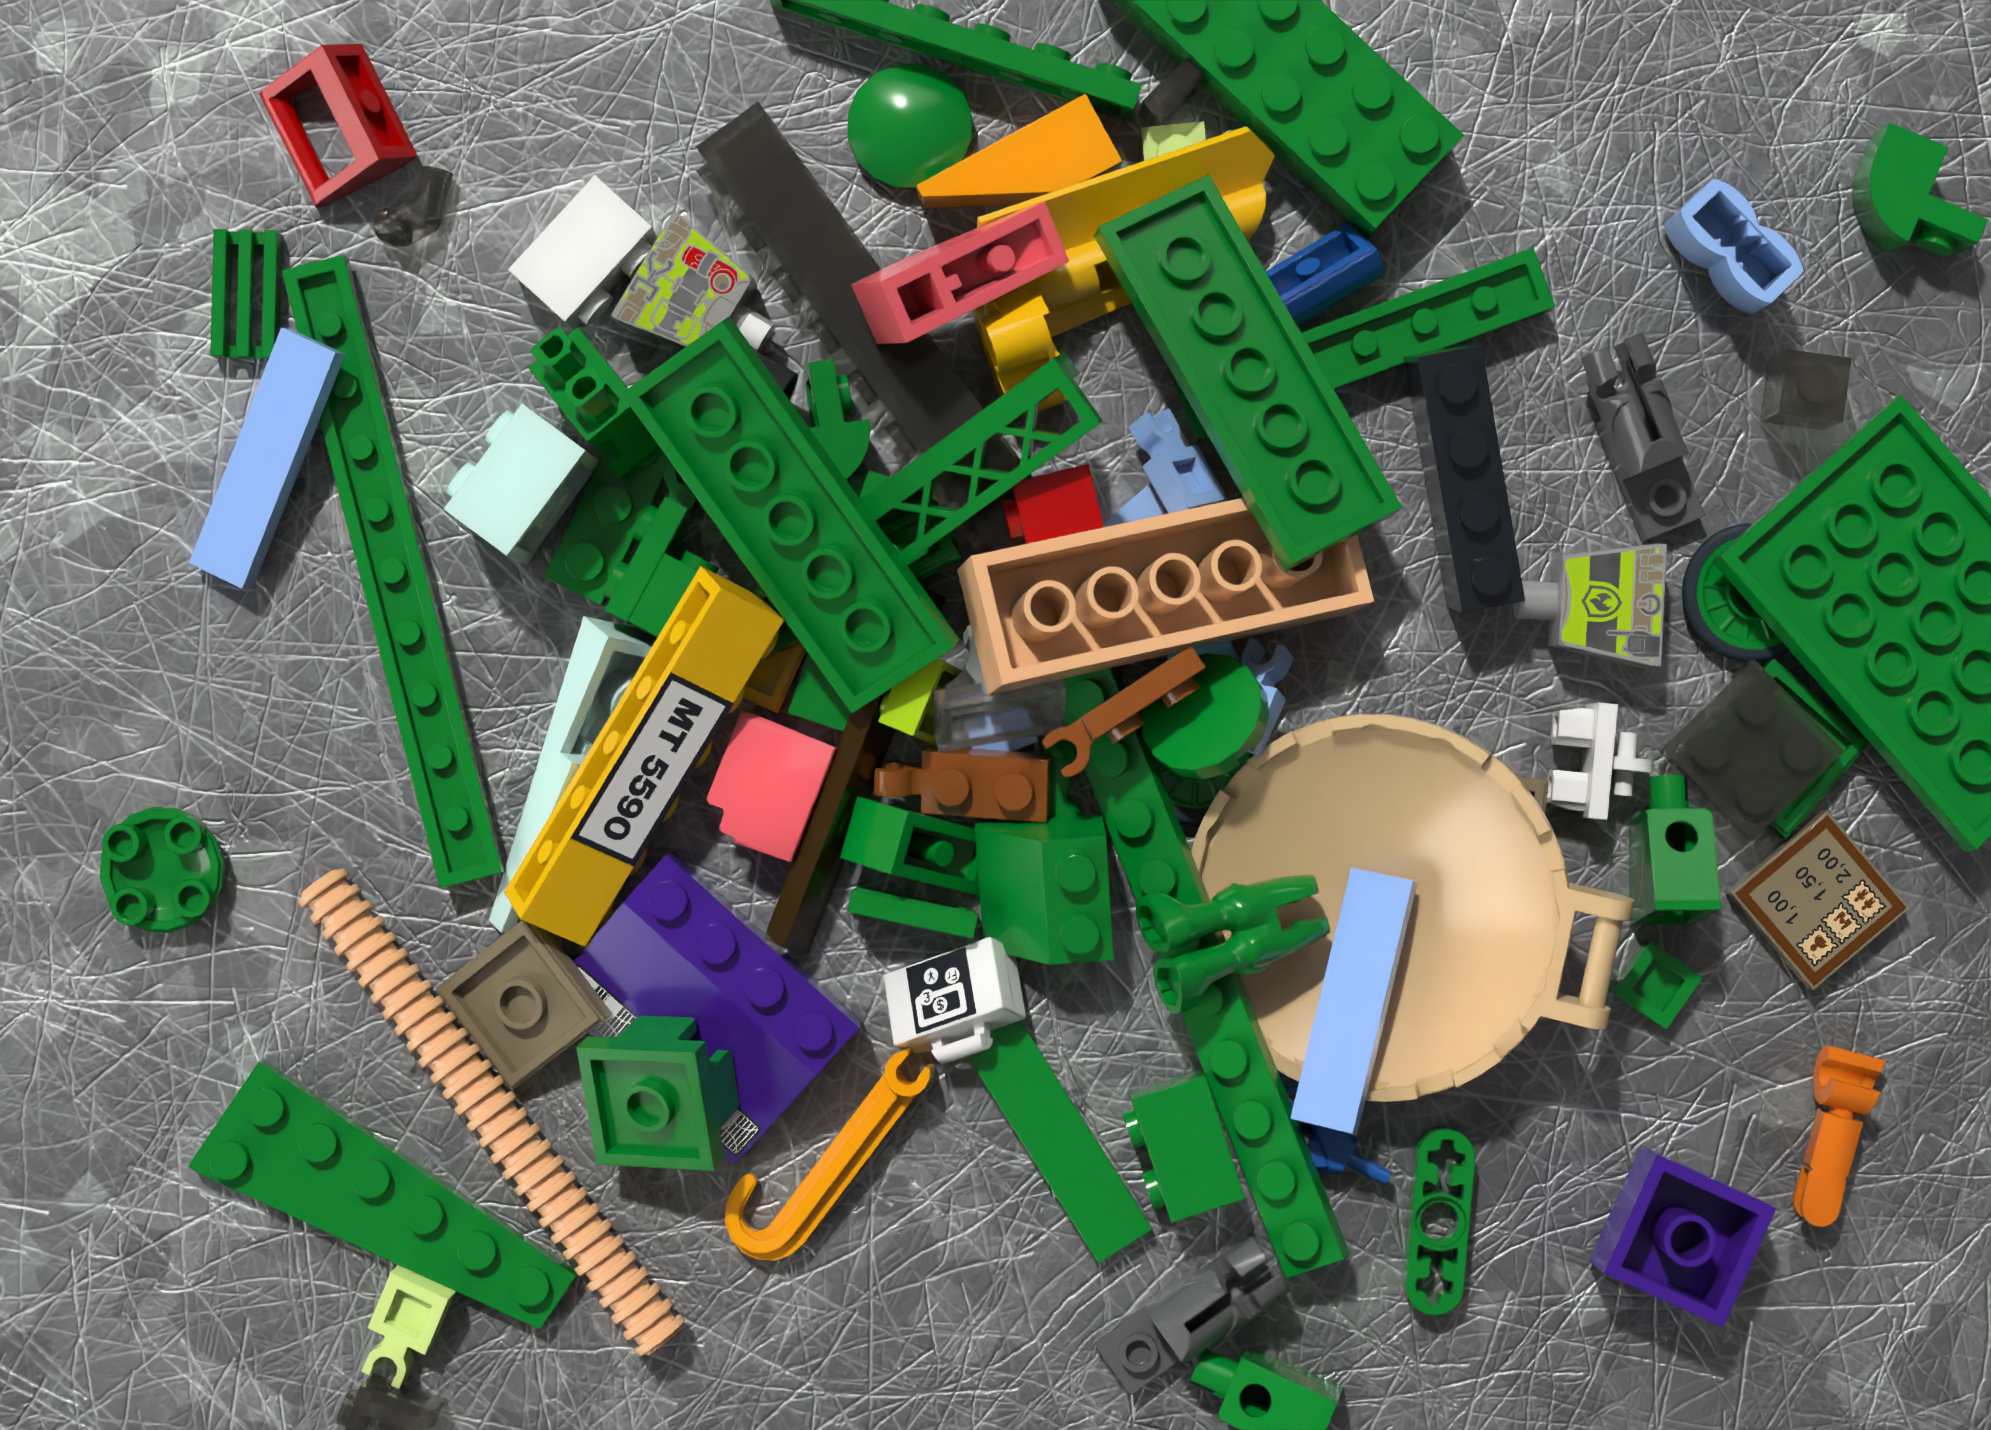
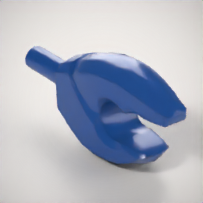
M1310 1124L1312 1134L1306 1143L1318 1173L1340 1175L1346 1165L1381 1185H1386L1392 1172L1355 1153L1353 1150L1358 1141L1355 1135Z

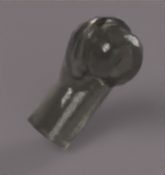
M422 166L415 198L391 209L383 208L375 215L373 229L377 238L382 242H388L392 246L404 247L436 233L443 222L453 173L436 167Z

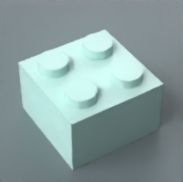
M521 404L514 414L506 410L495 421L485 438V441L491 446L477 465L474 466L468 462L452 479L446 490V494L452 498L444 510L506 556L527 565L593 477L600 461L524 404Z

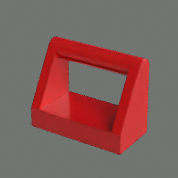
M362 44L321 45L259 93L316 208L327 206L401 169L418 157ZM317 84L356 160L331 179H329L289 99Z

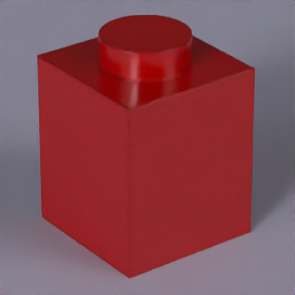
M1089 464L1023 479L1011 488L1013 499L1002 501L1010 538L1014 539L1023 536L1025 544L1104 527Z

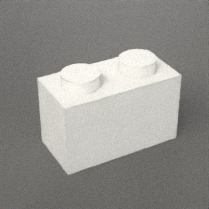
M594 175L508 270L574 331L582 321L586 325H591L607 310L613 301V297L609 294L610 290L625 274L631 279L634 277L658 236L651 225Z

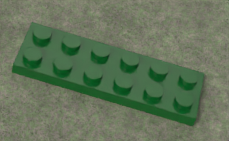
M1209 174L1098 227L1094 235L1095 240L1285 571L1394 516L1402 508Z
M730 316L621 393L851 713H854L953 649L959 642L958 636Z

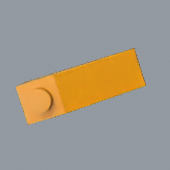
M1084 94L916 185L917 196L923 208L1011 206L1121 169L1122 160L1088 97Z

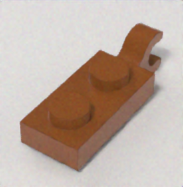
M1189 646L1082 716L1073 724L1051 731L1043 739L1042 744L1047 750L1059 741L1065 740L1073 743L1077 749V757L1073 763L1066 765L1061 770V773L1065 778L1075 776L1086 767L1090 757V747L1093 742L1107 734L1111 742L1115 744L1146 723L1140 712L1162 699L1169 709L1200 688L1194 677L1203 672L1205 666L1193 647Z
M926 746L922 751V764L904 761H883L882 768H876L874 772V795L884 797L921 795V813L1046 823L1051 817L1053 754Z

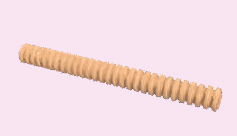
M345 868L334 869L322 876L301 893V898L298 900L300 907H309L312 910L313 914L310 916L312 923L318 924L321 922L325 928L322 936L325 940L333 938L337 944L334 952L337 956L345 954L349 960L346 964L349 972L357 970L361 975V978L358 980L361 988L369 986L373 991V994L370 996L373 1004L381 1002L385 1007V1010L382 1012L385 1020L393 1018L397 1023L394 1032L398 1036L405 1034L409 1039V1042L406 1044L407 1049L410 1052L417 1050L422 1056L418 1060L419 1065L422 1068L427 1066L431 1068L434 1072L430 1077L431 1081L434 1084L441 1082L446 1088L442 1093L443 1097L446 1100L453 1098L458 1104L454 1109L455 1113L458 1116L465 1114L470 1120L466 1125L470 1132L477 1130L482 1136L478 1141L482 1148L489 1146L494 1154L490 1159L494 1164L501 1161L506 1168L502 1173L504 1178L509 1180L513 1177L518 1184L514 1189L516 1194L521 1196L525 1193L530 1200L526 1205L528 1210L533 1212L537 1209L542 1216L538 1223L542 1228L549 1225L554 1232L550 1237L553 1243L562 1242L566 1248L562 1255L566 1260L574 1258L578 1264L574 1271L578 1276L586 1274L590 1280L586 1287L590 1292L598 1290L602 1296L599 1304L602 1308L610 1306L614 1312L611 1320L614 1324L622 1322L626 1328L623 1332L626 1340L635 1339L638 1343V1346L635 1348L638 1356L650 1355L683 1328L682 1325L685 1322L681 1314L674 1316L669 1309H671L673 1303L669 1298L662 1301L657 1294L661 1290L659 1284L655 1282L650 1285L645 1278L649 1271L645 1266L638 1269L633 1262L637 1255L633 1250L626 1253L621 1246L625 1242L622 1235L619 1234L614 1237L609 1229L613 1226L610 1219L607 1218L602 1221L597 1213L601 1210L598 1203L595 1202L590 1205L585 1197L589 1194V1191L585 1187L577 1188L573 1182L577 1178L576 1174L573 1171L566 1173L561 1166L565 1162L564 1158L561 1155L554 1157L549 1151L553 1146L552 1142L549 1139L542 1141L537 1135L541 1130L540 1126L537 1123L530 1125L525 1119L529 1114L528 1110L525 1107L520 1109L516 1107L513 1103L517 1098L513 1091L506 1093L501 1087L505 1082L501 1075L494 1077L489 1071L493 1066L491 1061L486 1059L482 1062L477 1055L481 1050L479 1045L474 1043L470 1046L465 1039L469 1034L467 1029L463 1027L458 1030L453 1023L457 1016L453 1011L446 1014L441 1007L445 1000L441 995L434 998L429 991L433 987L430 980L427 979L422 982L417 974L421 971L418 964L410 966L405 958L409 955L406 948L397 949L394 945L397 939L396 935L393 932L386 934L382 929L385 923L384 919L381 916L374 918L370 913V910L373 908L372 903L369 900L363 902L357 896L361 892L360 887L357 884L350 886L346 881L349 876L348 871Z

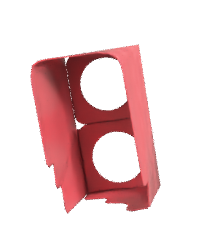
M742 710L706 798L709 804L720 807L724 811L719 827L721 832L732 836L737 845L793 862L837 748Z

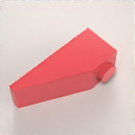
M1043 201L906 257L851 284L876 344L908 343L1068 263L1069 259L1047 205Z

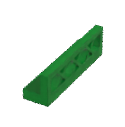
M1066 353L1051 359L860 499L876 523L894 509L920 513L916 541L898 553L906 564L1103 422L1075 382L1074 378L1080 372ZM1060 389L1081 418V421L1063 434L1036 430L1039 403ZM1028 412L1025 428L1011 425ZM998 433L1024 437L1020 465L1011 472L984 468L987 441ZM1034 439L1051 442L1032 456ZM975 451L973 465L959 463ZM946 471L972 475L968 503L959 510L932 505L935 480ZM982 477L999 480L980 494ZM923 489L921 503L908 501L909 498ZM930 515L946 518L928 531Z

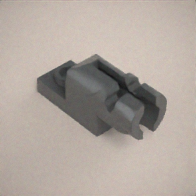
M1643 333L1625 339L1623 343L1614 347L1625 378L1624 385L1619 388H1614L1619 374L1608 347L1581 358V362L1586 371L1587 386L1601 418V421L1594 424L1639 537L1641 541H1644L1706 515L1682 459L1689 452L1675 421L1670 399L1661 378L1656 372V364Z
M1251 1236L1243 1243L1228 1249L1200 1270L1196 1265L1094 1337L1093 1344L1128 1393L1132 1395L1178 1361L1186 1364L1218 1340L1230 1335L1252 1319L1256 1313L1265 1310L1291 1290L1274 1266L1245 1285L1239 1284L1234 1276L1243 1277L1267 1259L1262 1248Z

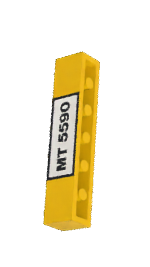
M700 566L505 889V895L521 920L584 947L595 930L604 926L613 911L614 899L627 877L636 873L641 867L646 856L647 845L661 822L668 820L674 813L679 801L680 791L694 768L702 765L708 757L713 737L727 714L732 713L741 703L746 689V682L760 659L766 658L777 643L779 628L784 620L762 597Z

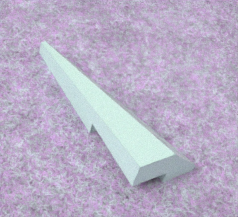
M583 616L506 863V872L503 873L489 921L501 933L508 932L521 921L505 895V889L656 641V637L635 627Z

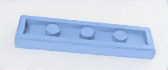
M281 327L190 558V564L241 589H253L345 357L344 353L292 329Z
M1351 867L1291 1119L1352 1135L1358 1134L1417 884L1413 880Z

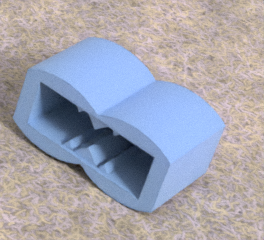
M1712 179L1664 223L1667 236L1675 249L1691 263L1708 269L1711 281L1718 293L1730 305L1744 313L1753 315L1771 304L1804 272L1799 256L1793 247L1775 231L1758 225L1756 214L1746 198L1734 187L1723 181Z

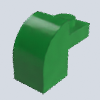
M1890 122L1871 135L1852 184L1854 213L1865 234L1875 244L1888 252H1892L1909 242L1912 235L1917 236L1915 243L1919 247L1943 256H1951L1953 252L1959 254L1976 245L1981 238L1988 219L1929 195L1949 147Z
M834 359L811 362L807 364L802 372L812 425L810 430L847 480L859 467L867 452L870 441V419L844 423L843 414L852 412L851 392L846 374L836 376Z

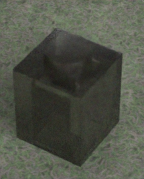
M1787 349L1768 359L1760 422L1815 430H1825L1842 423L1844 420L1852 358Z

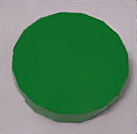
M1210 653L1198 655L1205 666L1204 671L1194 677L1200 686L1198 690L1169 709L1160 699L1143 710L1141 714L1146 722L1142 726L1143 739L1153 756L1180 777L1207 779L1228 773L1240 764L1237 759L1242 757L1249 748L1253 752L1263 739L1269 718L1267 694L1252 671L1229 655Z

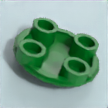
M897 64L875 73L857 90L848 111L847 138L857 162L874 179L895 188H907L917 192L916 185L964 159L972 140V113L963 91L945 73L924 64Z
M151 807L131 814L120 824L112 826L106 831L102 839L103 851L101 853L100 881L107 902L110 904L112 916L118 922L128 926L134 925L146 932L172 933L194 925L213 908L223 887L224 860L216 837L200 819L179 808Z

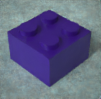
M1641 1145L1589 1262L1608 1276L1724 1327L1776 1208L1753 1195Z

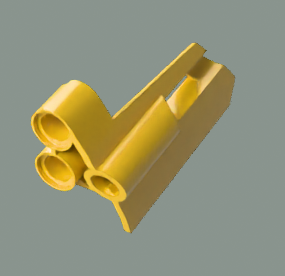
M1246 126L977 217L978 228L1033 204L1045 201L1069 259L1068 263L972 310L974 323L979 332L980 341L998 397L1000 398L1044 364L1059 355L1051 337L1132 303L1094 238L1099 226L1209 174L1249 242L1256 233L1263 218L1266 206V191L1262 183L1275 157L1272 150ZM1057 390L1039 403L1038 412L1067 401L1061 390Z

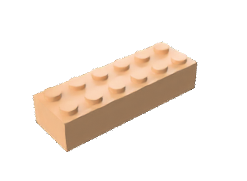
M1244 498L972 555L957 569L988 695L1182 652L1189 646L1197 649L1349 615L1374 602L1358 535L1285 571Z

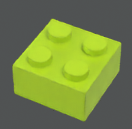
M938 658L892 687L891 691L885 694L880 704L879 711L881 716L878 722L933 745L940 746L954 710L946 711L945 684L958 677L962 670Z

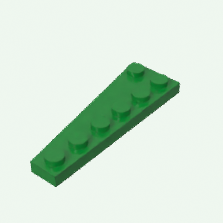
M265 1059L257 1063L188 1165L190 1169L538 1329H541L577 1276L574 1268Z

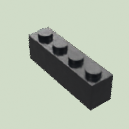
M1461 345L1404 356L1446 606L1460 613H1466L1525 601L1482 345Z

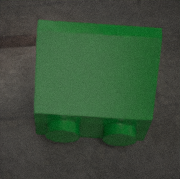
M1102 814L1049 818L1046 823L1018 820L975 823L983 939L991 937L1001 942L1008 955L1048 965L1114 960L1107 841Z

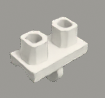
M1591 703L1586 704V709L1554 711L1551 744L1582 747L1580 772L1549 770L1547 776V804L1566 810H1574L1578 818L1607 820L1612 770H1615L1613 795L1632 797L1634 772L1653 773L1654 760L1636 758L1638 733L1619 732L1617 755L1613 756L1618 704Z

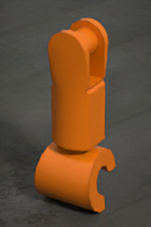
M1830 1045L1824 1046L1820 1050L1813 1073L1815 1100L1821 1105L1829 1106V1109H1817L1803 1159L1805 1164L1801 1168L1792 1195L1794 1210L1815 1227L1831 1225L1840 1213L1846 1177L1849 1176L1863 1122L1855 1118L1854 1114L1868 1116L1874 1108L1881 1092L1872 1088L1886 1063V1060Z

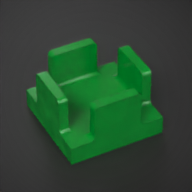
M639 1016L619 1036H587L576 1047L597 1165L714 1171L724 1160L721 1128L739 1107L731 1050H716L708 1059L706 1041L689 1040L697 1032L695 1018Z

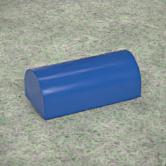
M1348 222L1267 270L1266 273L1297 327L1384 276L1385 269L1378 250Z

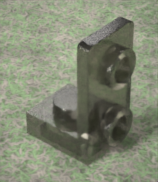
M373 1373L360 1386L359 1390L352 1387L348 1390L338 1414L337 1425L345 1427V1430H367L371 1418L380 1420L378 1427L381 1430H431L437 1423L445 1398L405 1384L398 1389L391 1386L393 1380Z

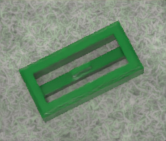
M214 229L210 356L216 359L269 360L280 332L282 234L279 231L264 230V232H254L253 230H239V232H230L227 229ZM232 246H239L236 345H230ZM254 247H264L261 346H252Z
M860 885L851 890L847 909L849 913L972 939L974 938L978 913L973 909Z

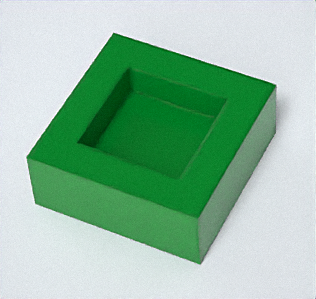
M1645 939L1610 989V992L1656 1025L1667 1030L1703 977L1652 941Z

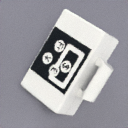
M991 937L883 976L893 1044L903 1049L911 1048L913 1053L931 1051L941 1064L989 1049L993 1042V1038H990L991 1030L1026 1018L1016 956L1006 954L1003 944Z

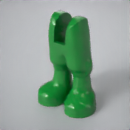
M1294 875L1249 885L1232 883L1229 887L1216 893L1212 900L1196 904H1183L1165 892H1156L1139 897L1136 902L1137 923L1145 942L1155 952L1174 950L1218 931L1231 932L1230 938L1222 944L1201 950L1170 955L1155 962L1153 972L1155 985L1165 1007L1175 1015L1186 1012L1198 1005L1209 985L1231 973L1240 975L1260 974L1269 964L1296 953L1330 933V926L1326 916L1294 921L1289 925L1281 927L1275 908L1285 904L1296 903L1301 899L1317 894L1319 888L1316 878L1313 875Z

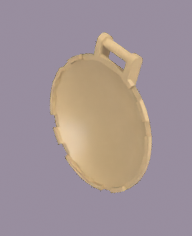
M1355 714L1318 721L1287 733L1265 746L1261 756L1253 755L1249 758L1247 763L1231 778L1225 788L1221 789L1215 796L1203 817L1194 839L1191 853L1210 900H1212L1216 893L1229 887L1232 883L1249 885L1286 876L1313 875L1318 884L1319 892L1317 894L1301 899L1299 902L1275 908L1281 927L1289 925L1294 921L1326 916L1330 926V933L1308 947L1269 964L1260 974L1240 975L1276 1068L1286 1076L1298 1082L1300 1080L1351 867L1413 880L1417 884L1366 1101L1391 1102L1418 1099L1420 1096L1437 1093L1454 1086L1459 1087L1482 1075L1499 1063L1525 1038L1541 1016L1591 1029H1607L1611 1008L1606 1006L1605 1003L1623 921L1631 920L1635 900L1624 895L1569 883L1562 851L1554 831L1538 802L1505 764L1486 749L1463 735L1434 723L1392 714ZM1576 911L1597 916L1579 998L1559 993ZM1223 931L1225 939L1228 940L1231 932Z

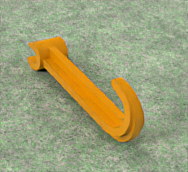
M911 1048L902 1049L889 1058L883 1076L767 1228L754 1229L745 1222L743 1216L744 1208L758 1183V1178L755 1174H745L733 1188L725 1206V1225L729 1237L741 1252L757 1260L775 1261L790 1256L803 1245L915 1096L932 1083L935 1077V1064L931 1063L926 1066L917 1080L912 1081L903 1075L902 1066L911 1056L913 1050Z

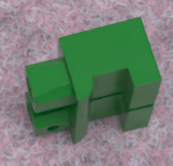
M561 327L555 328L532 347L531 353L537 361L528 367L586 442L595 448L619 478L659 446L621 394L629 387L579 327L569 335Z

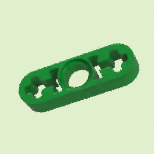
M1436 1126L1426 1130L1416 1141L1413 1151L1402 1287L1412 1305L1428 1315H1441L1451 1311L1461 1300L1464 1289L1475 1152L1472 1144L1463 1134L1447 1126ZM1449 1139L1450 1147L1460 1153L1461 1157L1459 1162L1448 1164L1446 1183L1450 1187L1459 1185L1458 1195H1453L1440 1189L1423 1192L1425 1181L1438 1185V1165L1428 1160L1429 1150H1439L1442 1140ZM1436 1202L1449 1204L1454 1209L1456 1215V1223L1453 1230L1448 1235L1440 1238L1426 1235L1421 1227L1423 1211L1429 1205ZM1419 1245L1434 1251L1453 1249V1257L1451 1259L1439 1255L1438 1272L1444 1280L1449 1281L1448 1289L1437 1290L1434 1300H1427L1424 1290L1416 1286L1417 1278H1428L1431 1258L1427 1253L1417 1255Z

